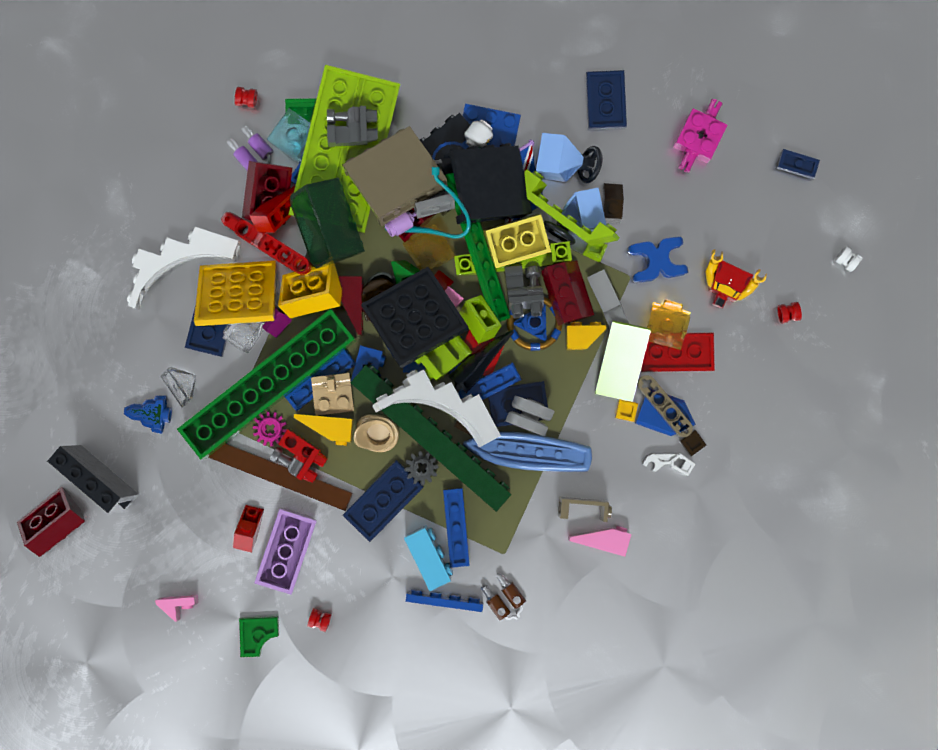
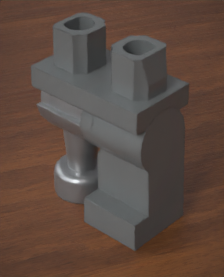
M366 106L351 107L346 112L335 113L334 109H327L328 147L367 145V142L377 141L378 129H367V122H377V110L366 109ZM335 121H346V126H335L333 124H335Z
M522 266L505 267L508 304L513 318L524 317L523 309H531V316L533 317L542 315L544 295L543 288L538 282V277L541 275L540 267L530 266L525 269V275L530 279V286H524Z

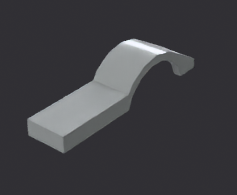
M603 269L587 277L609 328H611L612 320L629 324L606 270Z

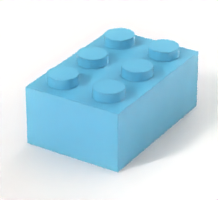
M427 525L407 534L404 540L429 591H432L450 582L453 571L450 568V564L445 563L443 560L445 554L441 546H436L434 542L436 536L433 529H428Z

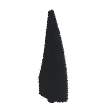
M513 330L483 346L449 375V378L455 383L454 388L457 393L461 389L467 393L480 380L496 354L513 335Z

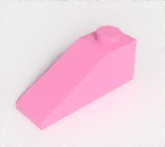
M616 526V529L606 528L570 535L568 540L625 557L632 534L627 532V528Z

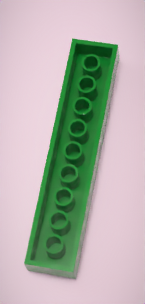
M332 309L328 310L177 428L178 432L200 460L208 458L357 340Z

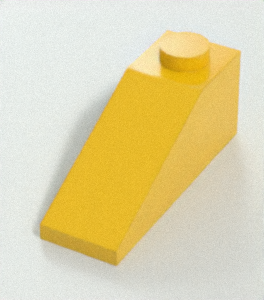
M294 414L296 420L327 439L336 441L335 445L347 446V442H352L354 419Z

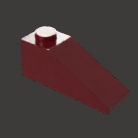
M339 276L342 288L341 301L357 334L363 336L361 293L364 288V278L362 276Z

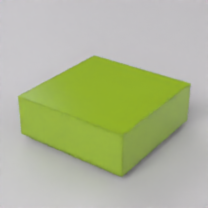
M587 243L583 255L600 263L608 245L603 243L590 246Z

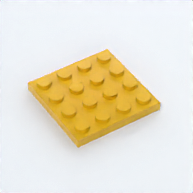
M276 260L200 265L194 315L195 326L274 321Z

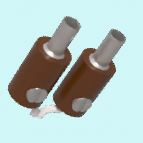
M501 573L496 578L504 587L501 591L514 609L520 607L517 616L507 617L511 611L498 594L493 595L487 585L483 586L481 590L488 598L486 603L499 621L504 618L507 620L513 618L518 620L521 617L520 613L523 610V604L526 602V599L513 582L508 583Z

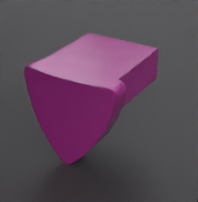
M275 304L274 321H266L262 328L277 338L292 320Z

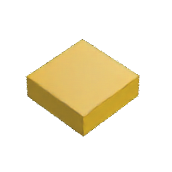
M619 399L615 418L635 422L638 403Z

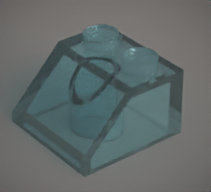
M289 108L267 140L287 157L299 164L302 161L311 123Z

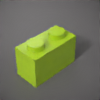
M482 295L466 300L459 312L478 344L494 338L502 326Z

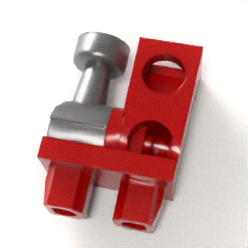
M290 429L286 430L278 444L294 454L292 459L283 455V450L279 447H276L269 458L274 463L277 461L288 468L289 473L299 480L304 479L311 483L318 476V473L310 469L312 464L315 463L323 467L328 460L320 452L319 448Z

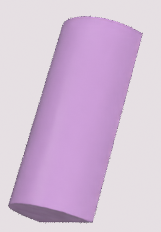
M279 509L254 582L255 584L292 595L316 524L315 519L288 509Z

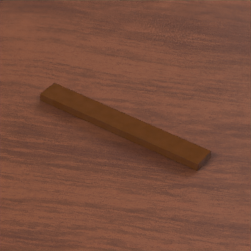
M226 443L208 457L343 511H346L353 494L318 479H315L313 483L304 479L299 480L289 473L287 467Z

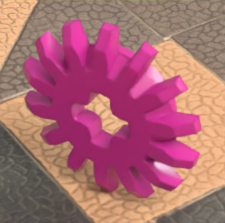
M267 412V417L261 415V421L255 420L258 426H253V429L258 431L253 433V435H259L260 438L257 441L260 442L263 439L264 446H266L267 442H270V447L273 446V441H276L278 444V438H282V432H286V429H282V426L287 425L286 422L280 423L283 417L280 416L276 419L277 413L275 412L273 417H270V412ZM267 424L269 426H271L272 424L275 426L273 429L275 432L273 434H267L265 432L267 430V428L265 427Z

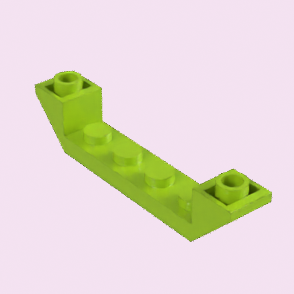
M526 170L524 172L527 199L590 246L619 240L620 237L615 233L617 229L609 223L605 226L599 222L593 231L584 225L580 228L576 225L578 221L569 214L567 217L561 214L563 210L557 205L553 204V206L547 204L549 200L541 195V192L547 186L542 181L544 177L536 171L531 173L529 170Z
M570 241L551 243V252L495 268L496 273L505 272V267L522 266V269H526L530 266L544 267L572 261ZM470 254L454 256L457 276L477 275Z

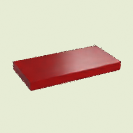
M650 333L640 372L715 371L714 333Z

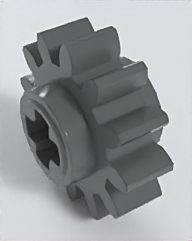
M419 451L418 457L411 454L413 461L406 460V464L410 465V467L405 468L404 471L410 472L407 479L413 477L414 485L419 480L421 485L424 486L425 480L429 483L432 482L430 476H437V473L433 472V470L439 468V466L433 465L436 458L430 460L429 452L424 457L422 452ZM419 463L421 466L423 464L426 466L424 469L425 473L417 471Z

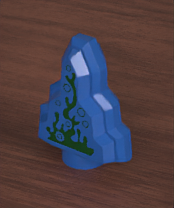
M155 396L154 399H146L142 404H132L124 407V415L132 420L140 421L144 427L151 428L152 432L162 434L165 423H170L172 408L167 407L166 396Z

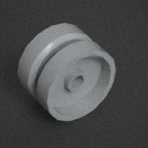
M515 396L512 406L522 412L521 414L513 411L509 412L505 421L545 437L548 426L539 422L538 419L550 421L555 411L534 400Z

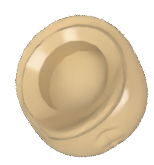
M367 414L357 422L354 442L358 447L374 452H386L397 444L399 429L390 418L383 415Z

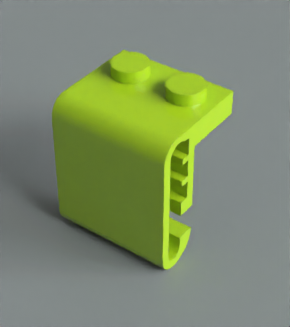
M457 336L415 360L418 365L422 363L426 369L424 371L430 380L434 378L436 381H439L473 352L462 338Z

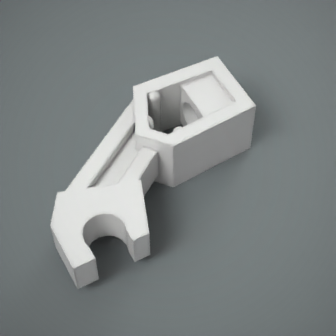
M653 453L648 455L642 465L647 467L648 463L652 461L654 463L652 471L654 472L663 465L670 464L671 468L686 476H689L695 466L694 462L680 453ZM678 458L684 460L680 468L674 465L673 462Z

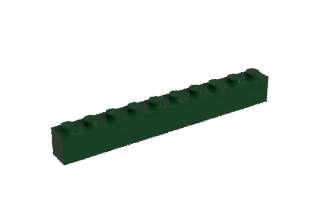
M365 365L350 383L373 404L377 402L376 398L387 394V396L394 394L393 387L395 385L387 378L382 380L378 376L380 372L374 366L368 367ZM397 403L381 410L494 511L497 512L512 495L508 491L510 487L506 483L496 481L494 479L496 475L489 468L484 470L480 466L482 462L474 455L470 458L465 453L467 449L459 442L455 444L451 441L452 436L445 429L441 432L436 427L438 425L436 421L430 416L426 419L422 415L424 411L418 405L414 404L412 406L410 403Z

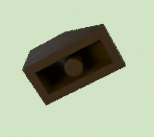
M604 183L602 206L605 221L620 223L623 217V185Z

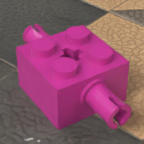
M711 99L705 113L694 108L691 110L673 146L685 153L678 167L680 170H683L687 164L684 172L690 173L695 159L705 163L711 160L727 128V124L716 119L723 105L722 102L718 101L714 108L716 99ZM699 133L702 134V137H703L702 139H699V138H698V137H699Z

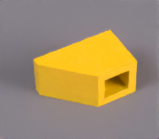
M570 322V326H566V350H586L606 330V325H601V322H590V325L582 326V322Z

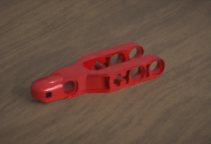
M225 212L221 217L222 223L233 230L237 236L292 271L305 275L311 271L312 267L317 266L266 232H257L254 225L232 212ZM248 227L247 233L243 234V230ZM285 253L288 257L284 258L282 254Z

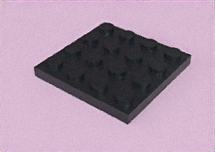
M429 267L422 269L361 304L362 309L400 369L469 330L468 325Z

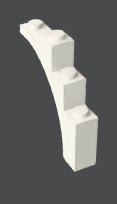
M194 227V230H191L188 236L189 245L166 238V241H163L160 247L161 256L138 249V252L133 256L132 263H134V268L139 269V273L135 274L133 280L135 285L127 298L128 306L140 310L145 292L162 273L174 265L199 257H221L236 261L242 243L238 240Z
M414 370L406 374L407 378L402 381L404 385L394 389V394L390 396L384 394L376 398L377 402L372 405L375 412L397 403H420L433 406L457 419L469 431L478 447L501 436L479 394L475 397L470 394L460 399L452 382L447 385L442 382L433 388L424 370L420 372Z

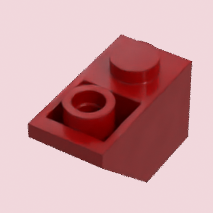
M245 505L234 532L233 548L252 553L258 537L264 509Z

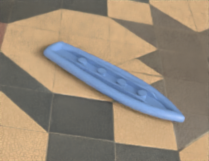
M499 432L500 437L481 447H478L474 438L463 442L464 447L480 458L497 465L515 469L587 472L592 462V450L589 446L529 433Z

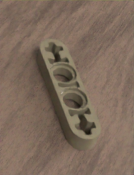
M644 375L640 377L637 386L656 411L678 436H689L693 430L692 424L652 376ZM642 380H650V387L654 389L656 386L658 390L652 392L649 396L647 393L651 391L647 387H642L644 384ZM660 393L663 395L664 401L662 404L654 402L655 394ZM673 408L676 411L674 419L667 418V409ZM680 416L682 420H680L679 422L682 425L687 424L688 426L686 428L687 433H680V426L677 423L675 425L672 424L673 422L677 421L680 418Z

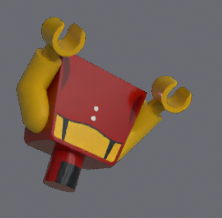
M715 249L712 250V259L709 261L705 274L707 285L710 287L709 291L716 294L712 303L714 306L723 309L727 300L731 302L742 300L752 294L759 284L766 280L767 273L764 277L758 276L761 269L756 271L753 278V274L723 261V252H721L720 256L716 257L714 256Z

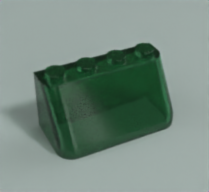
M339 178L306 184L290 196L292 211L310 261L315 268L324 267L365 252Z

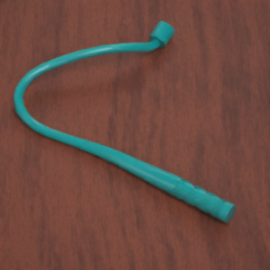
M432 167V175H434L436 182L455 199L462 209L467 221L466 230L461 234L455 235L431 228L413 226L406 232L429 233L455 239L462 238L470 231L471 221L469 214L456 194L438 178L440 167Z

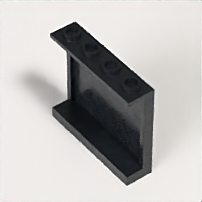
M510 143L495 147L492 144L486 145L483 148L471 146L463 150L461 147L451 148L450 152L443 156L444 159H451L458 198L466 208L471 223L522 218L532 213L530 201L527 199L525 174L519 145L511 146ZM462 209L461 215L456 216L457 225L467 224Z
M82 445L60 446L47 461L107 513L117 503L123 509H127L139 495Z

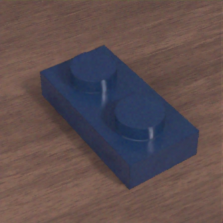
M783 149L777 169L814 179L820 160Z

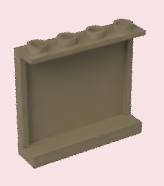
M410 126L400 129L395 135L381 140L376 146L365 149L362 154L348 159L343 164L346 176L349 175L376 215V219L381 227L414 208L415 203L428 200L445 190L436 182L434 175H432V167H438V165ZM440 170L438 178L448 186L447 178Z

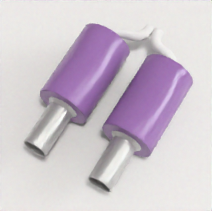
M245 126L242 131L249 138L248 144L262 160L268 158L265 162L268 163L273 149L258 133L253 134ZM233 139L227 142L235 151L234 157L247 171L249 161L258 162L245 146L240 147Z

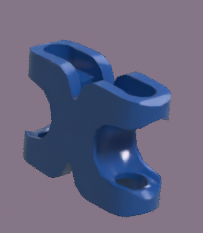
M683 238L663 239L657 245V248L651 242H642L629 246L628 252L630 255H642L648 263L646 270L637 272L633 276V281L635 283L650 282L656 279L659 273L665 278L683 276L689 273L686 265H675L669 259V252L683 245Z

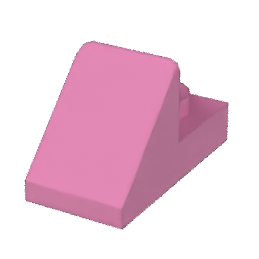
M198 595L163 597L155 600L156 605L175 622L180 620V606L181 609H191L193 605L199 603Z

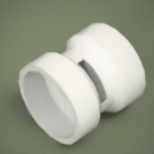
M845 246L836 257L835 262L839 265L843 264L846 270L852 272L862 260V256L854 254L851 248Z

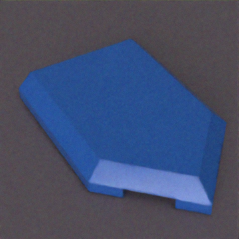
M648 388L651 392L647 394L650 396L656 390ZM660 393L654 395V402L662 404L664 401L663 395ZM668 395L692 426L696 425L685 401ZM644 397L635 424L669 436L676 435L647 398ZM673 408L667 409V418L674 419L676 417V411ZM680 416V418L672 424L675 425L677 423L681 428L679 432H682L686 430L688 426L687 424L682 425L679 422L680 420H682Z

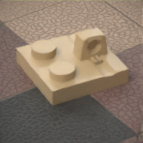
M350 373L311 377L316 416L354 411Z

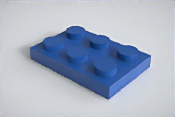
M465 104L463 117L470 125L474 121L483 120L492 127L493 138L487 145L493 144L495 147H499L502 144L510 143L511 146H515L521 118L520 114Z

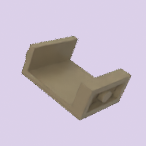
M559 497L558 517L561 519H568L569 503L601 506L600 520L608 522V518H611L612 506L605 500Z

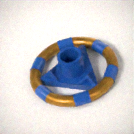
M544 297V308H542L541 316L533 317L531 312L514 322L511 310L509 311L511 318L507 319L508 331H514L511 338L518 346L527 350L538 351L548 348L558 339L562 325L558 326L556 318L555 328L550 338L547 339L546 306L549 307L555 316L550 299ZM514 325L544 342H525L519 337Z

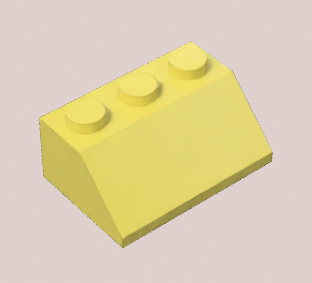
M541 214L531 215L483 230L495 268L551 252Z

